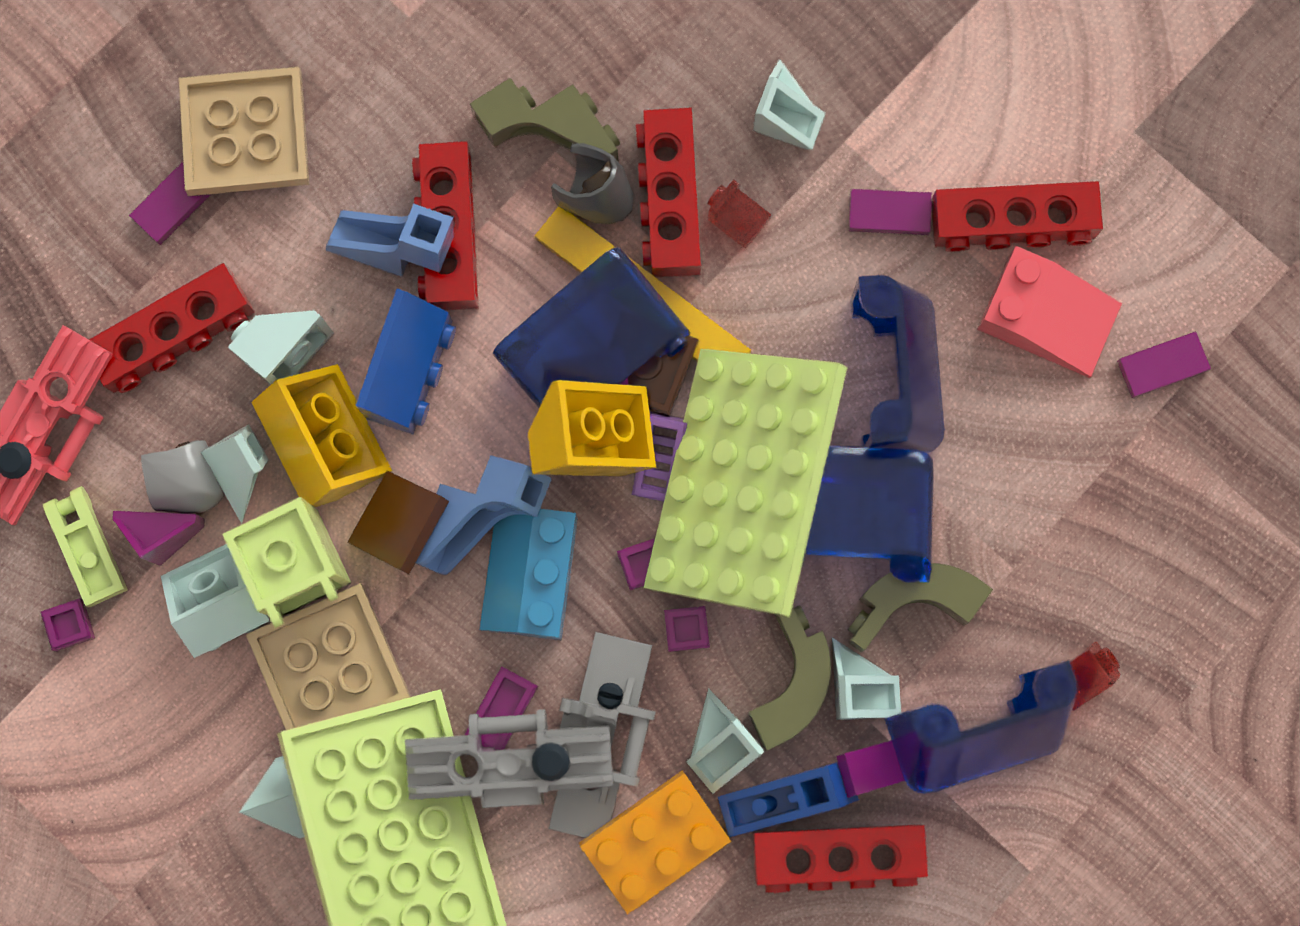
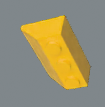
M338 364L277 379L251 402L298 496L314 507L337 501L383 477L386 471H392L365 416L356 407L357 400Z
M560 380L551 383L528 431L532 474L621 477L656 468L646 386Z

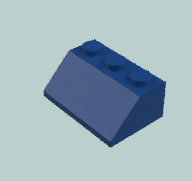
M396 289L356 403V407L367 420L410 434H414L417 425L423 426L430 406L428 402H425L429 388H436L442 374L443 365L438 363L443 348L450 349L456 332V327L452 326L453 320L449 312L404 290Z

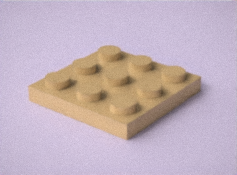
M299 67L179 78L185 191L188 196L309 185L302 73Z
M360 583L337 593L339 598L333 601L326 598L283 617L284 624L275 628L273 623H270L246 634L286 730L411 697L363 584Z

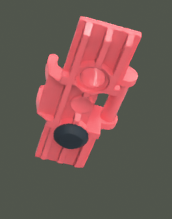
M62 325L33 378L18 380L0 410V518L11 525L17 524L46 472L66 482L71 476L69 469L95 424L100 425L104 418L101 414L86 406L85 403L113 354L65 325ZM58 378H63L68 385L67 395L62 400L50 394L51 383ZM72 414L80 415L58 457L53 462L49 459L52 447L46 444V440L56 422L60 418L68 419Z

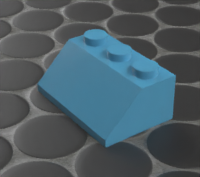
M540 509L537 517L516 514L505 517L494 525L479 630L562 641L578 522L576 513Z

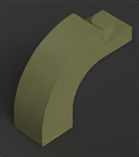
M919 563L896 569L874 583L859 599L871 608L872 611L869 614L864 610L859 613L848 628L854 634L848 643L858 651L863 652L896 609L912 603H925L935 606L964 626L972 620L993 589L974 575L950 565Z
M800 605L794 608L792 606L790 617L775 614L792 651L794 660L792 679L787 689L777 699L748 712L765 751L793 738L812 721L822 706L829 686L831 661L827 640L823 631L807 638L804 630L809 629L810 625Z

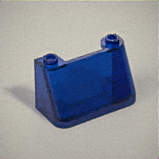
M615 247L600 256L508 334L495 347L493 356L534 404L540 408L552 382L560 380L619 385L655 354L658 357L665 354L668 357L676 355L688 343L685 337L689 336L691 332L620 247Z
M859 276L850 298L852 318H862L867 321L873 329L874 337L894 336L899 399L883 401L871 413L869 423L870 434L861 437L863 458L930 453L941 444L945 431L933 303L925 294L889 276Z
M829 445L802 566L805 561V555L889 559L890 573L894 577L907 583L929 582L932 571L934 466L931 456L924 451L913 449Z
M1070 660L1019 675L1022 683L1021 690L1016 697L1006 701L1011 716L965 731H960L953 712L940 704H929L884 718L908 787L921 794L933 793L1056 752L1063 744L1078 690Z

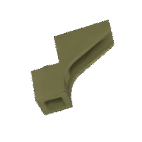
M510 77L470 103L473 116L494 147L517 136L538 135L569 150L572 144L585 143L604 150L619 161L617 146L620 145L618 137L608 124L602 127L595 117V114L598 113L595 103L587 92L580 95L574 84L532 110L536 104L531 94L524 85L517 88Z

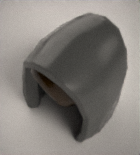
M585 143L572 144L570 152L575 154L577 162L574 182L570 192L555 183L551 186L552 196L556 205L569 213L598 224H612L623 221L632 212L634 198L623 166L614 156L600 148Z

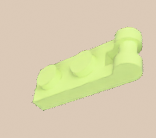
M81 486L70 491L69 497L60 501L55 498L44 503V511L85 606L92 607L127 591L126 584L92 509V503L86 490ZM77 511L80 520L68 525L66 515Z

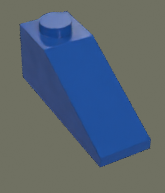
M838 762L718 796L729 837L837 809L859 800L858 795L847 797Z

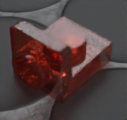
M734 179L727 188L720 185L707 202L710 206L708 220L745 249L771 219V214L740 191V184Z
M1095 641L1084 652L1052 672L1049 678L1074 711L1114 685L1120 677V673L1117 670L1120 668V665L1114 654L1107 647L1102 649Z

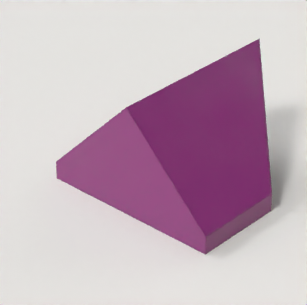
M113 511L112 517L138 556L159 566L165 563L202 530L205 524V519L196 514Z

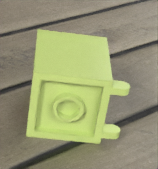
M301 497L222 534L257 612L268 615L275 628L284 624L282 616L327 595L330 601L339 598L336 590L351 584L318 510Z

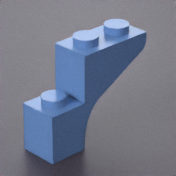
M413 204L409 215L403 217L342 210L327 242L326 251L401 277L408 262L440 272L454 237L453 217Z
M490 455L476 494L440 484L436 494L447 499L449 503L419 555L416 564L442 575L450 573L501 519L516 514L537 517L552 478L546 475L532 474V468L528 465Z

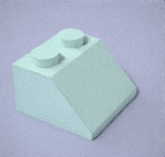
M315 310L256 315L250 322L244 321L236 328L231 336L233 342L228 348L271 385L277 379L297 375L334 332Z
M227 544L161 576L171 625L194 658L208 651L216 650L222 644L244 633L252 632L270 621L268 615L257 612Z

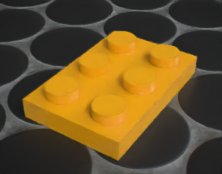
M682 770L580 841L579 845L628 915L729 844L731 840Z

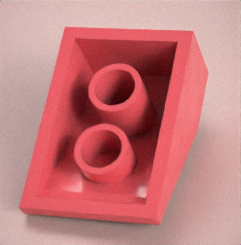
M1015 246L1006 261L977 330L1090 378L1122 303L1057 263Z

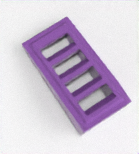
M650 412L653 444L674 448L673 455L654 451L655 461L671 464L670 470L652 468L637 472L635 474L632 495L664 502L675 454L687 428V423L683 422L684 418ZM655 428L677 431L676 438L654 434ZM645 476L667 480L666 488L643 483Z

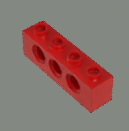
M692 107L643 110L644 124H636L637 148H645L646 163H638L639 187H647L648 202H640L641 226H649L650 241H642L643 266H652V275L656 278L700 275L701 259ZM669 147L677 155L670 161H661L655 156V153L660 148ZM664 186H672L678 190L679 194L675 199L666 201L661 199L657 192ZM666 225H674L680 229L681 234L674 240H666L660 236L659 231Z
M468 142L419 144V157L412 159L414 182H420L421 197H414V204L453 217L455 222L454 237L445 259L450 258L457 261L455 270L450 274H440L424 267L425 275L418 276L419 298L445 311L479 309L472 162ZM446 180L453 183L449 193L445 195L433 193V188L438 182Z
M1099 181L936 189L932 197L934 247H945L947 252L966 251L970 249V245H986L988 250H1001L1009 248L1011 246L1010 243H1026L1029 248H1041L1051 245V241L1067 240V245L1081 246L1090 244L1092 239H1095L1103 230ZM1058 209L1062 211L1066 217V223H1054L1048 216V210ZM1007 212H1020L1025 217L1026 224L1023 226L1013 225L1007 218ZM969 213L980 214L984 218L986 226L983 228L972 227L967 222L966 215Z
M224 262L89 339L113 354L100 377V381L105 388L113 393L118 391L120 393L128 392L141 384L142 380L140 378L154 370L156 373L171 368L177 363L176 358L189 350L191 352L200 351L213 342L212 337L224 330L227 332L234 331L241 323L248 321L247 317L254 314L255 311L232 271ZM207 303H213L215 310L212 316L205 320H199L198 310L200 307ZM177 323L179 325L178 334L171 340H163L162 333L165 327L169 324ZM134 344H142L143 352L137 360L128 361L127 352L129 348Z
M925 825L753 832L756 885H765V893L790 892V884L807 883L808 891L833 890V882L850 881V889L875 888V880L892 879V887L918 886L917 878L928 877ZM879 845H887L893 853L891 864L884 869H877L871 861V853ZM836 847L847 848L851 855L849 866L842 871L833 870L828 862L830 852ZM793 849H803L809 857L807 868L800 873L791 872L786 866V857Z

